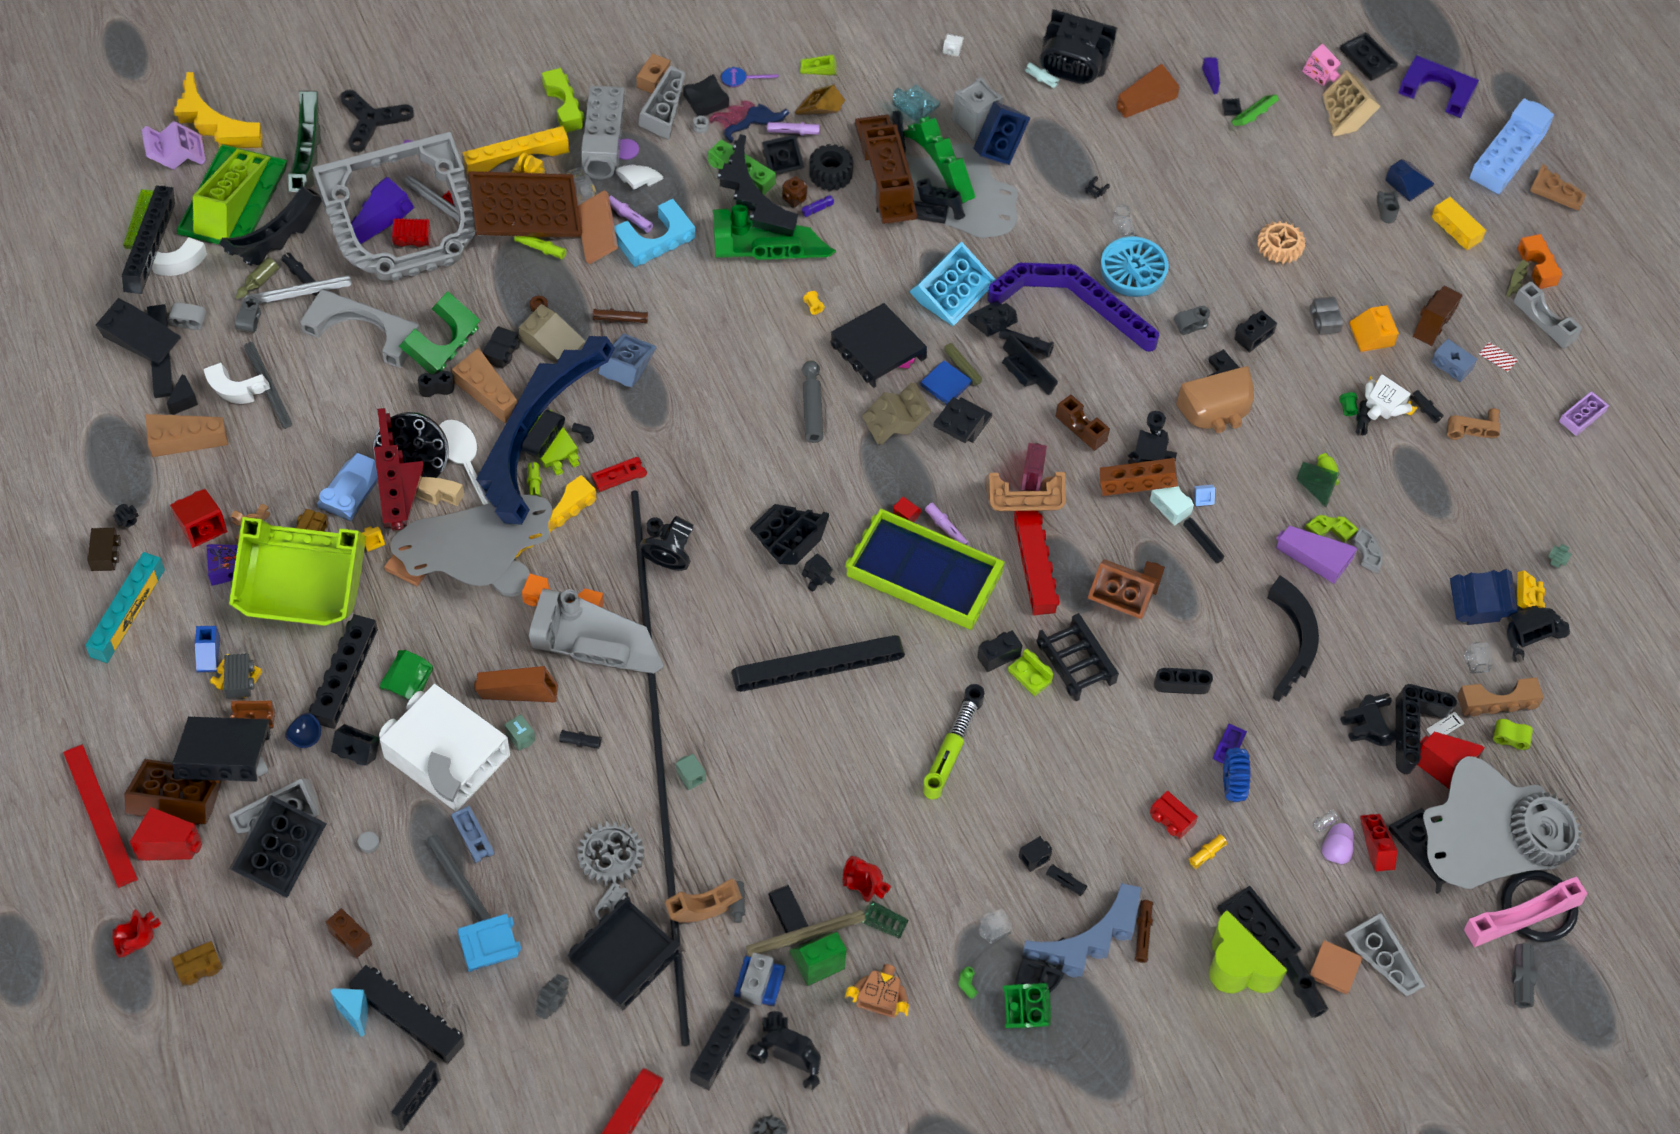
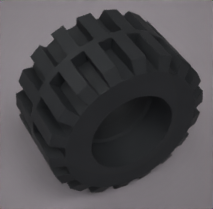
M837 144L821 145L819 149L816 148L814 153H811L809 177L816 187H821L822 190L828 189V191H832V189H835L837 191L840 187L844 188L846 184L850 183L853 173V157L848 150H844L843 146L838 147Z

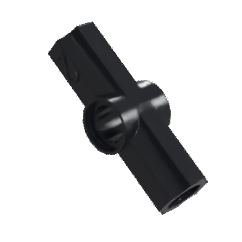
M1292 955L1283 960L1281 964L1287 969L1286 975L1293 985V992L1296 997L1301 999L1311 1018H1317L1327 1012L1328 1007L1315 986V979L1307 973L1298 955ZM1300 984L1307 985L1308 989L1302 988Z

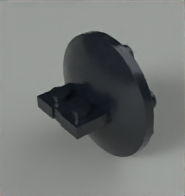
M403 412L390 417L392 428H388V432H392L393 444L398 445V450H402L403 462L423 461L424 473L422 477L437 478L444 470L449 457V445L442 428L434 420L420 413ZM380 428L373 442L374 457V447H382Z

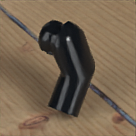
M573 423L572 432L581 434L585 443H591L594 440V434L589 426Z

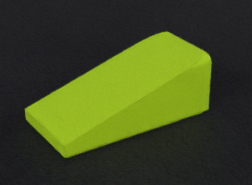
M834 54L801 59V74L836 75L837 62Z

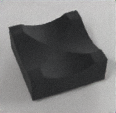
M714 74L701 82L683 86V95L697 116H706L729 107V97L720 87Z

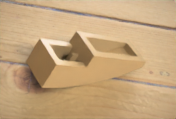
M422 477L416 497L435 505L440 500L458 506L464 496L463 484L451 480Z

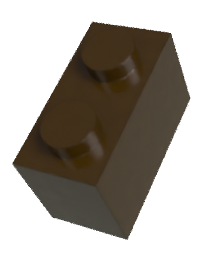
M115 527L91 528L88 563L91 571L115 570L116 563H119L117 548L121 545V537L117 535Z

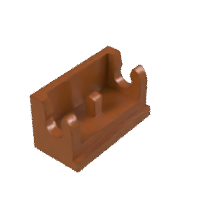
M272 700L231 701L233 715H230L231 718L269 719L270 729H274L275 708Z

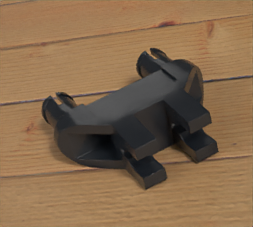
M1388 693L1378 696L1365 695L1358 708L1344 712L1345 716L1340 718L1343 726L1355 723L1358 725L1352 728V733L1348 734L1351 742L1365 739L1379 746H1388L1393 741H1396V728L1390 730L1387 727L1378 707L1391 705L1392 700Z

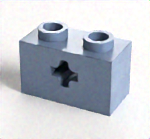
M1447 339L1435 351L1431 362L1448 373L1452 378L1461 382L1473 370L1477 358Z

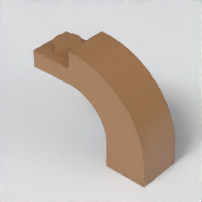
M731 878L718 887L702 894L690 895L681 891L667 899L665 904L671 920L688 923L720 915L729 910L728 906L742 899L736 880Z

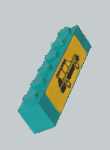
M143 551L85 645L91 658L108 664L165 571L160 557Z

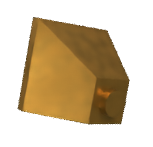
M830 85L813 90L796 109L795 113L796 115L837 113L841 110V105L846 100L835 85Z

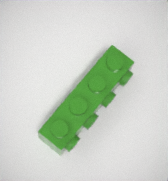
M721 139L708 151V163L714 168L723 169L724 163L728 164L730 155L734 156L735 150H732L733 146ZM745 154L748 172L754 184L765 195L776 184V173Z

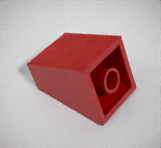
M206 489L196 491L192 495L170 504L172 513L192 548L228 532L220 508Z
M1434 731L1429 737L1426 735L1421 740V759L1417 765L1450 790L1453 773L1460 760L1467 756L1480 758L1485 747Z
M150 807L130 840L137 859L141 861L189 860L202 847V841L195 824Z

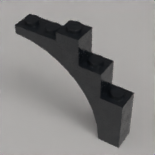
M739 134L738 140H734L732 150H735L734 156L730 155L728 164L724 163L723 169L718 171L717 179H720L719 186L735 190L733 199L736 200V205H745L747 210L752 211L750 220L753 221V228L790 237L794 236L798 214L785 210L771 202L754 184L745 162L746 135Z
M301 186L290 203L266 225L244 236L234 238L222 237L219 244L225 248L224 251L232 256L234 254L239 255L246 264L250 266L253 264L260 265L270 249H283L291 233H304L322 202L320 194L312 188Z

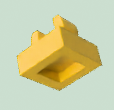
M371 526L364 528L365 532L362 534L366 536L365 549L367 552L385 545L378 526L375 528Z

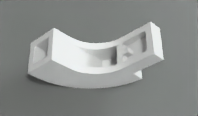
M188 237L185 243L174 252H157L152 266L153 273L162 276H175L191 271L207 256L205 244Z
M222 363L204 369L206 379L221 398L231 403L246 404L254 402L253 395L261 394L265 390L270 389L269 382L263 374L245 381L234 382L230 380L228 371Z

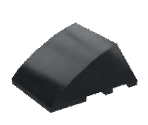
M774 504L750 527V530L779 564L797 565L821 541L829 513L823 512L818 514L813 513L809 509L807 511L796 510V507Z

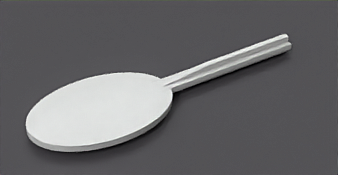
M457 420L442 422L439 426L447 437L449 445L448 460L464 465L482 504H489L490 501L485 496L484 489L477 482V475L471 464L477 453V443L473 433L465 424Z

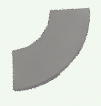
M1360 526L1352 540V544L1361 552V566L1378 574L1383 560L1382 551L1376 538Z
M431 752L428 760L430 781L440 796L453 802L461 787V782L453 778L449 771L451 759Z

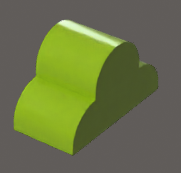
M1228 911L1222 914L1212 937V948L1215 955L1209 967V977L1213 985L1225 993H1238L1247 986L1258 993H1269L1276 990L1280 986L1287 969Z

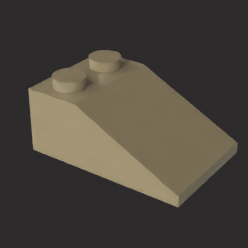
M542 304L519 327L521 342L556 363L564 350H580L586 343L556 312Z

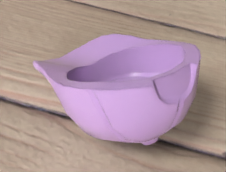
M1339 823L1334 825L1328 832L1322 845V853L1328 861L1345 864L1351 860L1353 855L1354 834L1351 827L1347 824Z

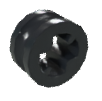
M655 517L647 521V532L650 536L655 537L659 528L663 525V521L660 518ZM658 525V529H652V526Z

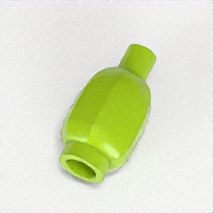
M1327 453L1319 455L1317 457L1319 472L1325 479L1330 480L1333 486L1340 483L1337 478L1339 469L1335 460L1328 456Z

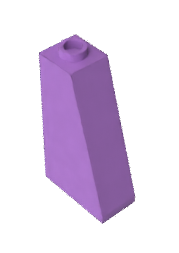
M1289 526L1285 531L1282 530L1276 539L1278 540L1276 549L1335 584L1354 559L1357 548L1292 526Z

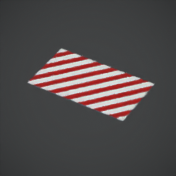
M1490 342L1479 353V355L1507 372L1518 361V359Z

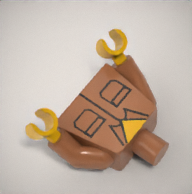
M884 964L881 972L872 971L870 975L864 976L853 986L847 988L844 998L852 997L854 1003L857 1000V1007L893 1018L899 1012L905 1013L906 1017L908 1016L909 1004L905 987L900 985V978L893 976L895 967L892 965Z

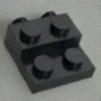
M998 301L992 302L967 315L968 322L987 337L1018 322L1016 310L1007 303L1000 304Z

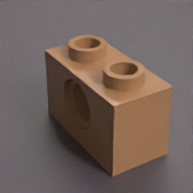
M652 53L636 76L637 88L653 93L667 69L671 66V60Z

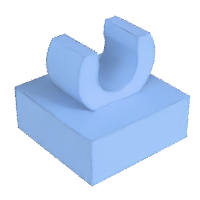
M1213 484L1195 486L1194 503L1196 506L1213 505L1215 503V487Z

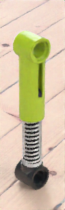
M971 684L966 688L962 701L963 704L951 731L946 734L929 773L924 778L923 794L928 799L934 800L942 795L945 783L964 744L963 738L970 726L969 724H971L973 715L983 705L985 692L982 686L978 684ZM945 763L944 766H943V768H942V770H941V772H940V774H938L939 771H940V769H941L942 764ZM934 784V785H936L937 787H936V788H932V787H930L929 785Z

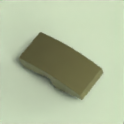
M1524 259L1516 267L1506 292L1507 297H1510L1513 293L1517 294L1518 290L1523 287L1521 283L1528 273L1527 267L1529 265Z

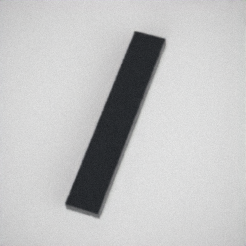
M166 305L147 306V315L168 328ZM169 352L159 365L151 362L155 398L168 397L173 392Z

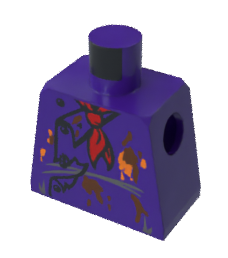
M207 545L208 577L211 586L233 581L238 545Z

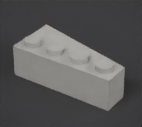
M669 66L640 112L638 126L668 140L670 139L684 85L685 72Z

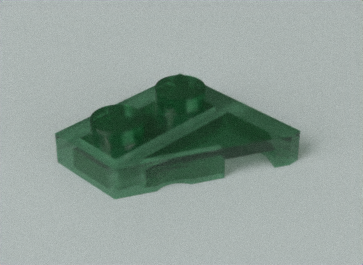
M1303 462L1296 479L1324 507H1327L1339 473Z

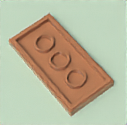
M604 190L578 205L585 259L588 264L618 249L609 195Z

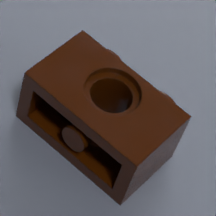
M342 908L326 921L329 933L356 959L372 946L370 935Z

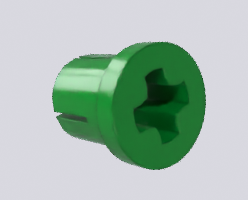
M1349 392L1339 396L1343 415L1353 416L1358 413L1356 403L1358 397L1356 393Z

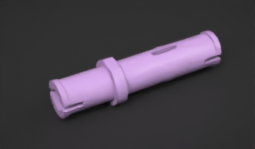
M768 122L767 131L768 133L800 134V136H804V134L819 135L820 124Z
M613 196L609 197L610 206L617 212V215L625 217L646 233L651 231L653 223L630 209L626 203H621Z
M930 503L925 508V512L934 520V524L940 527L949 538L967 546L969 545L965 537L948 520V516L942 513L934 503Z

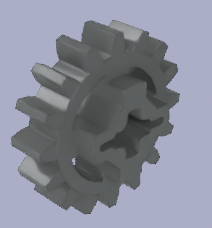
M557 974L556 977H553L552 981L549 980L541 988L536 1001L538 1003L535 1010L536 1015L543 1019H548L549 1016L551 1017L553 1013H556L563 1006L568 993V978Z

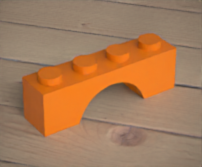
M529 574L522 590L523 602L529 606H537L542 589H550L548 578ZM584 588L578 594L579 598L601 608L603 607V593Z

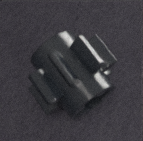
M127 504L119 505L113 515L119 527L122 525L125 527L133 526L137 522L136 517L139 516L133 505L128 507Z
M772 1011L767 1014V1017H763V1032L788 1028V1017H783L782 1012Z

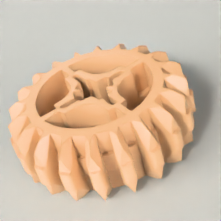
M1279 220L1277 224L1272 221L1271 224H1266L1258 235L1257 247L1259 248V253H1263V258L1269 257V261L1274 260L1275 263L1281 262L1282 264L1286 261L1290 264L1292 260L1296 261L1304 251L1305 237H1303V232H1299V227L1294 228V224H1287V221L1281 223Z

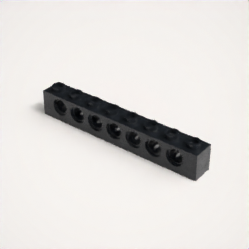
M155 186L122 273L123 292L143 293L175 206L174 187Z

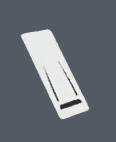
M1453 712L1447 718H1443L1426 730L1430 735L1434 731L1447 735L1462 726L1464 722L1456 712Z

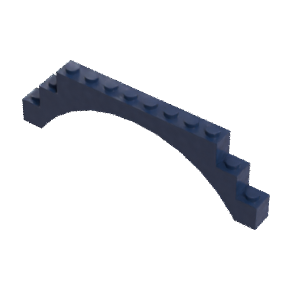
M589 336L582 350H564L557 364L539 363L476 478L481 487L487 491L485 496L494 507H497L495 513L504 524L522 525L530 511L520 494L517 483V465L523 442L529 431L548 405L568 386L585 374L608 363L615 347L607 336Z

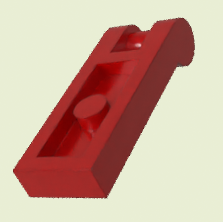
M634 457L592 473L591 478L598 491L601 492L635 478H643L647 475L645 467L641 466L640 458Z

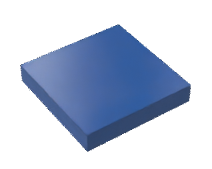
M943 360L921 381L920 386L947 405L952 397L957 398L972 384V380Z
M745 956L734 997L741 998V988L752 957ZM773 963V970L762 1004L775 1007L785 972L784 965Z

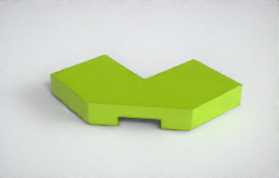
M1326 515L1316 516L1304 528L1308 532L1324 536L1332 531L1344 543L1359 530L1346 517L1337 516V518L1326 517Z

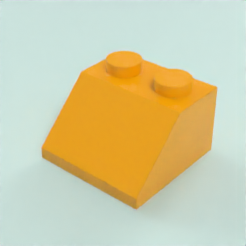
M1387 305L1369 308L1349 322L1360 352L1395 346L1399 333Z

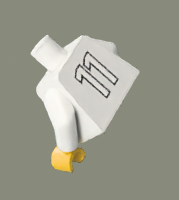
M1381 375L1378 381L1373 380L1372 376L1369 377L1365 385V397L1368 399L1366 405L1370 408L1367 415L1371 419L1376 420L1379 415L1385 419L1405 413L1412 415L1418 407H1413L1411 405L1412 402H1408L1411 393L1384 375Z

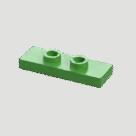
M1265 95L1233 118L1231 121L1233 126L1245 125L1256 120V116L1267 112L1268 108L1279 100L1278 96Z

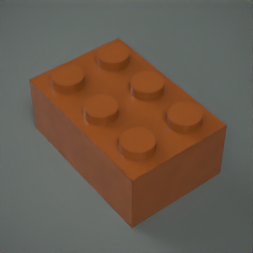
M1104 559L1099 565L1088 599L1142 619L1146 614L1158 579Z

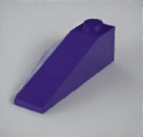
M385 177L373 187L369 199L364 201L362 210L351 222L355 236L360 244L391 226L394 218L402 219L414 209L408 195L388 177Z

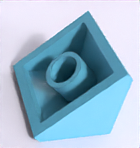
M333 988L330 993L335 1007L362 1037L365 1035L369 1009L364 990Z

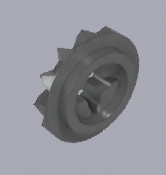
M763 1115L761 1119L756 1121L752 1132L753 1134H764L768 1125L771 1129H775L773 1134H787V1128L781 1118L774 1117L773 1115Z

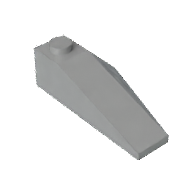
M1382 911L1345 933L1355 951L1406 996L1425 987Z

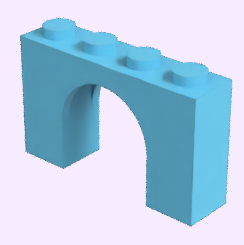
M674 199L658 205V217L668 229L667 233L662 237L656 239L644 238L634 230L628 220L614 226L617 245L634 267L643 265L647 261L695 239V226Z

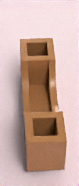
M1537 677L1518 679L1513 692L1507 695L1492 694L1481 684L1462 686L1457 695L1463 716H1478L1483 713L1497 714L1501 711L1515 712L1519 709L1533 710L1540 706L1544 698Z

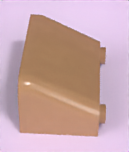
M1055 472L1054 476L1043 479L1041 491L1009 492V482L1002 481L999 473H989L985 477V490L989 504L995 511L1060 510L1066 502L1065 472Z

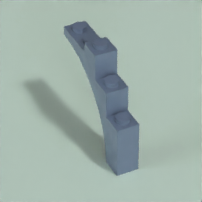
M1121 883L1117 898L1110 911L1091 929L1078 936L1061 941L1035 942L1025 940L1022 956L1032 961L1044 960L1051 965L1061 964L1063 965L1062 972L1068 976L1082 977L1087 954L1096 959H1107L1112 936L1121 941L1132 939L1141 887Z

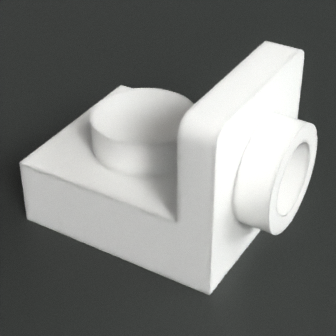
M947 34L946 40H944L943 53L959 56L964 37Z

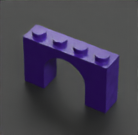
M1416 55L1401 82L1398 93L1414 99L1423 84L1427 82L1442 83L1452 93L1445 112L1461 118L1475 93L1479 80Z

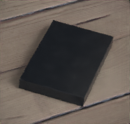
M1367 32L1340 45L1339 49L1371 81L1396 69L1398 63Z
M432 1060L428 1062L390 1112L395 1127L400 1131L404 1130L441 1081L437 1063Z

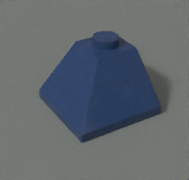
M1403 159L1389 167L1385 179L1409 202L1435 184L1411 162Z

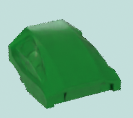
M398 650L394 662L382 679L379 687L382 690H389L410 700L416 692L424 690L434 670L433 665L423 657L410 651Z
M1047 983L1003 985L1006 1011L1005 1028L1050 1026L1051 1004Z

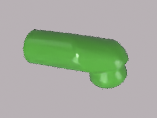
M967 966L961 970L958 984L965 994L972 999L978 994V991L972 986L975 972L972 967Z

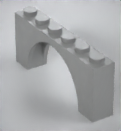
M321 289L300 321L304 333L318 338L328 328L343 321L363 320L378 326L386 335V344L382 350L384 362L399 368L402 367L409 356L399 345L414 328L420 332L419 325L413 321L404 320L397 315L385 313L381 309H374L364 303L355 302L348 297H342L334 292Z

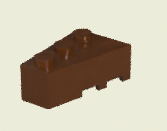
M1445 285L1440 291L1436 290L1433 297L1429 299L1426 306H1423L1419 314L1422 317L1413 337L1433 346L1437 335H1440L1443 330L1441 328L1445 323H1448L1456 311L1463 294Z

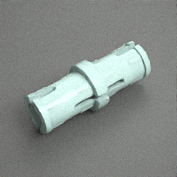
M1031 62L1025 69V72L1036 77L1037 81H1042L1052 88H1055L1057 86L1056 82H1059V79L1047 73L1046 69H1041Z

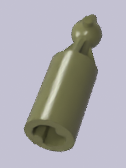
M267 257L247 276L245 286L237 290L235 298H245L248 295V291L260 288L279 270L278 264L272 258Z

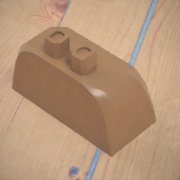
M1245 366L1183 383L1180 387L1176 406L1186 419L1198 428H1214L1216 433H1221L1226 430V424L1228 423L1234 429L1241 427L1242 418L1249 414L1254 400V387L1249 367Z

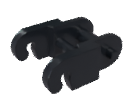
M1097 176L1085 188V193L1090 192L1094 195L1095 199L1103 196L1107 189L1110 188L1108 183L1101 188L1095 186V181H1098Z

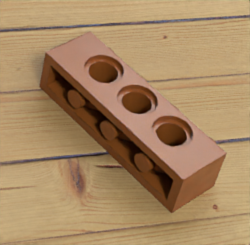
M1175 458L1101 467L1100 484L1103 496L1178 487Z

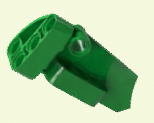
M734 205L732 213L729 212V209H713L715 258L754 257L759 260L830 257L836 253V250L823 242L811 227L796 225L794 236L790 237L753 228V221L750 220V215H748L747 206Z

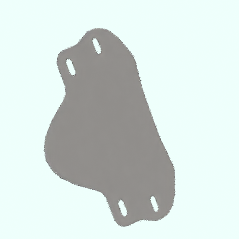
M965 143L952 145L956 158H963L976 198L962 203L965 217L960 220L954 218L953 210L949 206L944 225L957 228L979 238L995 237L1009 233L1017 222L1015 204L1018 190L1012 185L993 179L985 158L973 149V145ZM905 155L907 162L911 163V166L908 167L914 184V201L923 202L920 200L916 185L919 180L928 178L932 186L948 189L931 157L919 159ZM874 180V182H873V187H872L874 196L876 195V182H875V180ZM1006 190L1011 192V195L1001 194L999 191ZM999 216H1009L1011 220H1004L999 218Z
M521 494L530 509L522 525L504 524L495 513L497 507H494L492 503L448 515L419 519L399 531L393 537L391 551L404 563L410 575L419 576L434 571H442L469 585H489L496 582L506 573L521 549L543 543L549 538L548 522L552 515V506L545 498ZM545 510V512L542 514H532L535 511ZM542 534L541 537L529 539L531 535ZM403 546H412L410 549H406L403 551L399 550V548ZM427 564V567L418 570L414 569L415 566Z
M1468 756L1460 760L1453 773L1447 802L1444 805L1428 808L1423 814L1428 835L1427 855L1435 873L1450 884L1472 889L1504 876L1532 870L1557 868L1559 865L1550 867V865L1543 866L1542 862L1536 864V858L1529 860L1530 854L1523 855L1525 849L1523 847L1518 848L1521 843L1513 841L1517 834L1511 833V831L1515 830V827L1510 826L1514 822L1510 817L1514 814L1512 810L1516 808V804L1532 793L1541 791L1546 793L1544 788L1536 784L1520 788L1515 787L1484 760ZM1533 806L1531 808L1532 814L1545 810L1541 806ZM1438 815L1442 817L1441 822L1433 823L1431 821V817ZM1540 826V832L1543 835H1547L1545 827ZM1563 829V842H1564V841H1565V834H1564V829ZM1438 852L1446 853V857L1436 859L1434 855Z

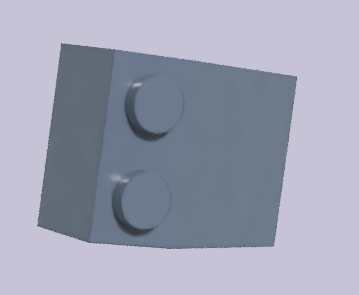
M623 333L613 344L615 350L608 363L600 366L599 374L607 379L620 382L624 386L633 387L641 377L657 346Z

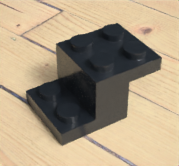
M952 397L934 421L933 427L963 443L967 441L974 443L992 418V413L962 397L959 400Z

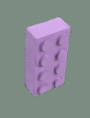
M1591 391L1565 412L1559 422L1577 436L1607 411L1609 405Z

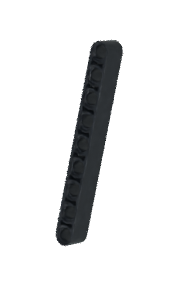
M892 635L735 667L731 674L736 691L743 692L897 661L905 656L900 636Z

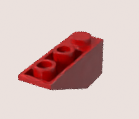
M1361 815L1360 819L1369 859L1375 872L1395 870L1398 850L1381 815Z

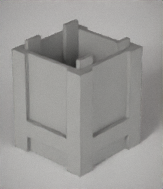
M982 77L976 79V82L955 92L952 121L955 124H959L970 135L969 137L975 141L980 134L993 102L1003 104V96L999 93L997 94L985 83Z

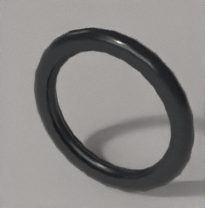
M1532 870L1521 872L1513 876L1506 883L1501 896L1502 910L1512 908V894L1525 881L1542 880L1554 886L1564 881L1545 871ZM1578 906L1568 910L1566 921L1560 928L1554 931L1538 932L1524 927L1517 930V932L1535 941L1550 942L1559 940L1567 936L1577 923Z

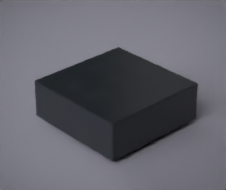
M1239 98L1222 99L1224 116H1235L1242 112Z

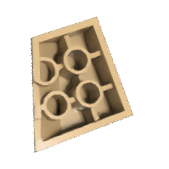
M1347 69L1323 93L1325 107L1330 116L1328 118L1329 123L1333 128L1331 130L1333 136L1356 132L1381 107L1359 78Z

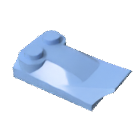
M356 453L343 465L328 488L320 492V499L317 502L318 508L352 521L378 481L376 461Z

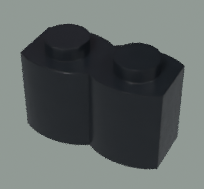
M497 326L483 350V354L490 364L504 368L506 364L511 362L512 353L520 345L518 333Z

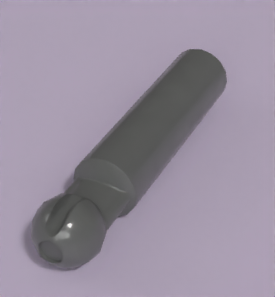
M811 360L804 363L802 367V372L806 376V381L803 383L804 426L806 441L817 443L823 439L821 383L817 380L820 367L815 361Z

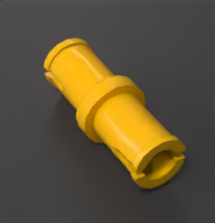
M1218 834L1208 844L1202 845L1201 850L1189 858L1190 864L1198 869L1205 861L1214 858L1215 853L1227 845L1226 839L1221 834Z

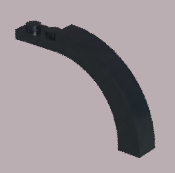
M1279 576L1270 588L1267 599L1282 608L1292 620L1299 638V654L1274 692L1273 699L1280 702L1283 696L1287 697L1289 695L1293 682L1297 683L1301 676L1306 678L1316 656L1319 643L1318 624L1313 609L1304 595L1282 576Z

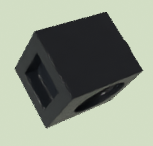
M1039 836L1021 847L1018 857L1027 869L1032 872L1050 861L1052 848L1047 841H1044Z

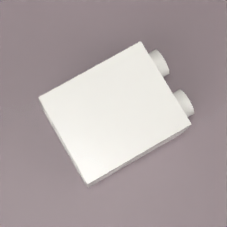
M433 684L426 693L422 691L416 692L407 704V712L398 721L394 718L390 719L379 733L384 758L456 812L510 756L506 735L436 684ZM431 752L451 759L449 771L453 778L461 782V787L453 802L440 796L430 781L428 760Z

